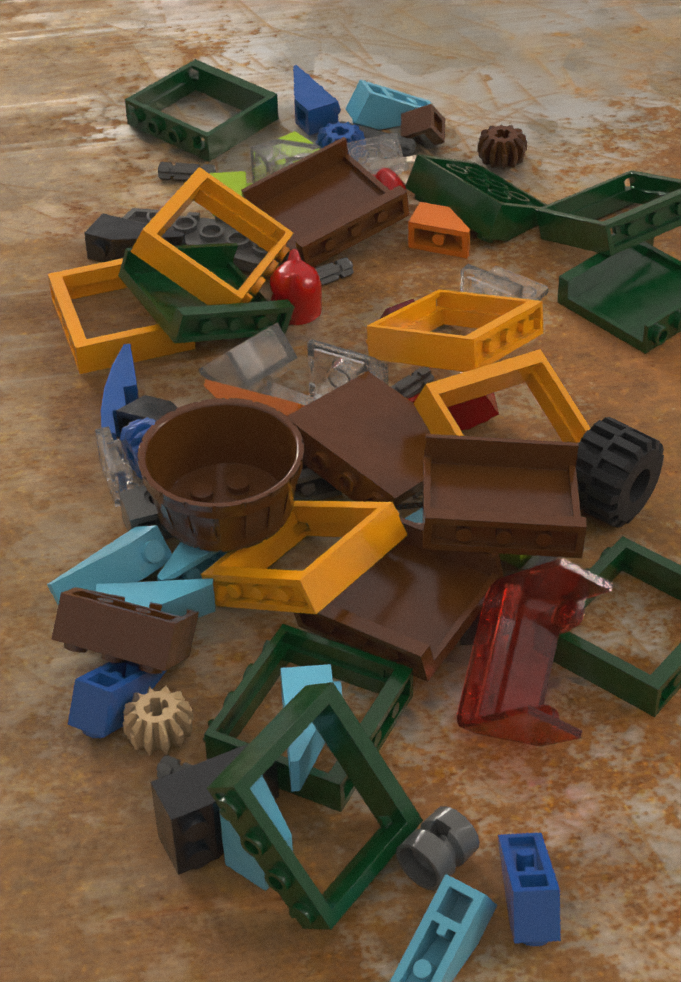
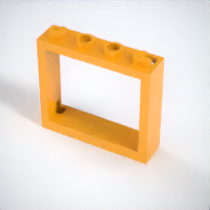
M199 167L142 229L130 252L206 305L248 303L253 298L250 292L256 296L264 285L266 279L263 276L269 279L274 269L279 265L276 260L281 263L289 253L290 248L286 245L293 232ZM193 201L268 252L238 290L162 238V235Z
M123 258L48 274L51 299L79 374L111 368L124 344H131L133 362L195 349V342L174 344L159 324L86 339L71 299L128 288L118 276Z
M438 289L367 325L366 343L368 345L369 359L461 372L480 368L496 362L544 333L543 302ZM443 324L477 328V330L466 336L430 332Z
M541 349L427 383L414 402V406L431 434L464 436L447 407L526 382L562 442L579 443L587 430L591 429Z
M294 501L290 516L274 536L263 540L258 545L227 552L201 573L203 579L213 578L216 606L317 614L403 540L407 533L393 502ZM306 536L342 537L303 571L267 569Z

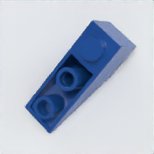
M294 65L295 123L309 136L319 133V129L326 127L328 123L337 124V121L339 122L338 114H340L338 100L330 95L298 65Z

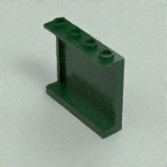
M654 238L612 256L597 253L559 276L557 303L646 354L681 331V261L653 246Z
M237 243L175 246L236 290L247 279L233 263L238 248ZM126 248L118 276L174 344L286 334L294 310V306L289 300L268 301L260 292L256 296L250 292L253 298L248 303L206 305L130 252L132 248Z

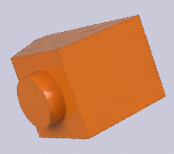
M420 202L408 221V248L468 259L470 229L450 207Z

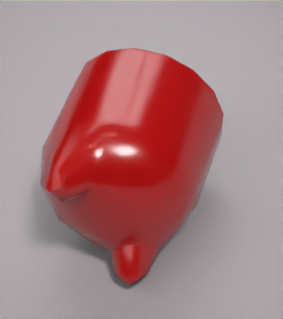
M292 249L287 261L274 269L270 277V289L273 293L271 301L289 300L294 306L289 325H303L316 320L321 315L322 284L316 269L301 259L298 250Z

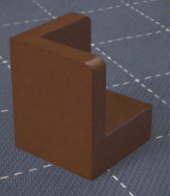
M432 104L401 113V137L410 139L424 134L435 146L445 143V118Z

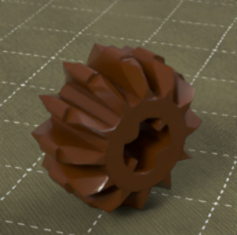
M501 124L497 127L491 125L489 129L481 131V136L477 143L479 158L482 159L483 164H491L492 168L497 166L503 169L507 166L513 168L516 164L523 162L527 151L526 135L522 133V129H514L513 125L503 126Z

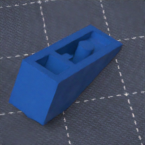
M125 660L124 663L108 662L76 678L68 725L82 730L83 734L88 737H106L123 727L125 704L132 702L134 693L147 694L149 686L153 689L166 671H163L161 674L144 672L139 669V664Z
M542 833L498 835L508 918L514 943L542 946L551 941H561L560 888Z

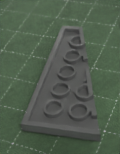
M132 208L122 218L148 224L160 210ZM188 212L187 216H179L169 228L170 230L185 233L186 245L237 243L238 248L233 263L242 271L252 273L268 253L217 216H215V219L200 218V213ZM287 254V256L281 263L278 260H276L279 263L278 266L287 261L289 254Z

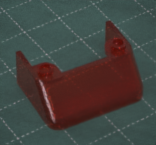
M564 558L497 579L490 586L484 598L457 711L459 727L474 734L539 747L581 739L583 730L559 720L557 709L544 705L559 634L569 632L580 625L585 614V599L611 592L613 584Z

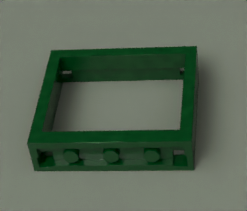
M197 59L125 99L128 125L209 162L279 119L278 94ZM194 91L242 110L208 132L161 112Z
M631 170L536 209L541 239L608 256L617 254L681 226V179ZM629 178L630 186H625L624 180ZM631 204H642L603 222L596 220Z
M622 536L612 547H607L602 552L599 560L590 569L586 568L582 571L577 582L569 590L565 589L559 594L555 604L547 612H541L536 617L532 626L534 630L533 651L655 717L681 688V643L650 675L565 629L621 571L681 601V565Z
M282 624L270 641H265L262 653L254 664L250 663L247 666L243 680L236 690H232L227 694L223 708L216 718L208 721V729L204 733L203 738L207 760L249 744L237 739V737L280 677L281 668H286L289 662L298 666L331 664L333 678L379 694L360 723L379 752L413 697V668ZM280 756L277 759L279 789L342 812L356 789L339 762L336 761L329 773L312 767L301 790L291 791L288 758Z
M333 682L305 685L206 788L221 809L219 814L230 822L241 838L240 843L243 849L255 858L265 873L264 877L267 884L279 893L289 908L290 917L296 918L303 929L331 930L396 854L397 847L423 822L418 811ZM311 723H313L380 824V828L323 894L320 893L250 790V787Z

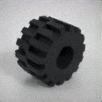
M605 417L602 421L598 420L578 443L576 472L580 510L613 527L619 528L623 527L625 523L628 524L639 514L653 493L664 461V448L659 440L616 419Z

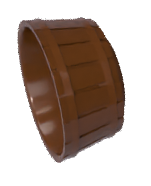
M214 398L186 404L158 419L155 425H152L144 434L138 448L137 459L143 483L155 504L157 516L167 531L177 540L179 539L180 542L188 546L198 547L206 551L227 552L258 545L263 540L274 536L280 530V527L282 528L286 523L294 506L295 489L302 471L304 443L301 432L296 425L294 426V422L282 412L276 411L275 408L246 399Z

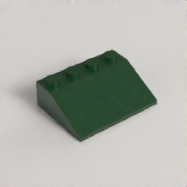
M417 154L405 185L407 190L415 194L414 199L419 202L450 207L470 230L477 232V238L489 243H493L494 240L508 241L538 226L536 209L548 205L472 161Z

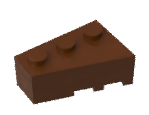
M74 587L62 592L60 595L51 639L64 643V648L73 652L85 653L91 650L102 653L101 658L103 660L113 663H124L126 660L139 664V669L144 672L161 674L190 656L199 611L187 609L185 615L179 616L161 611L162 604L150 602L148 608L126 602L123 596Z

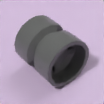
M440 806L421 823L420 829L413 831L397 847L396 856L401 868L412 881L422 888L435 891L439 888L445 874L452 876L455 873L456 867L464 864L478 850L480 841L476 830L465 816L451 807Z

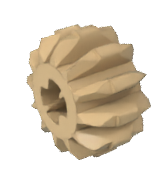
M149 686L147 694L134 693L132 702L125 704L123 730L124 734L127 735V739L131 740L135 750L145 748L149 756L155 750H162L167 755L169 747L182 748L184 738L191 737L193 729L191 720L193 719L192 708L189 706V702L185 701L181 691L171 693L167 686L163 687L160 691H154Z

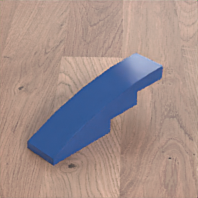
M124 344L112 364L104 387L101 405V432L105 461L119 459L116 437H120L116 410L139 398L131 344Z

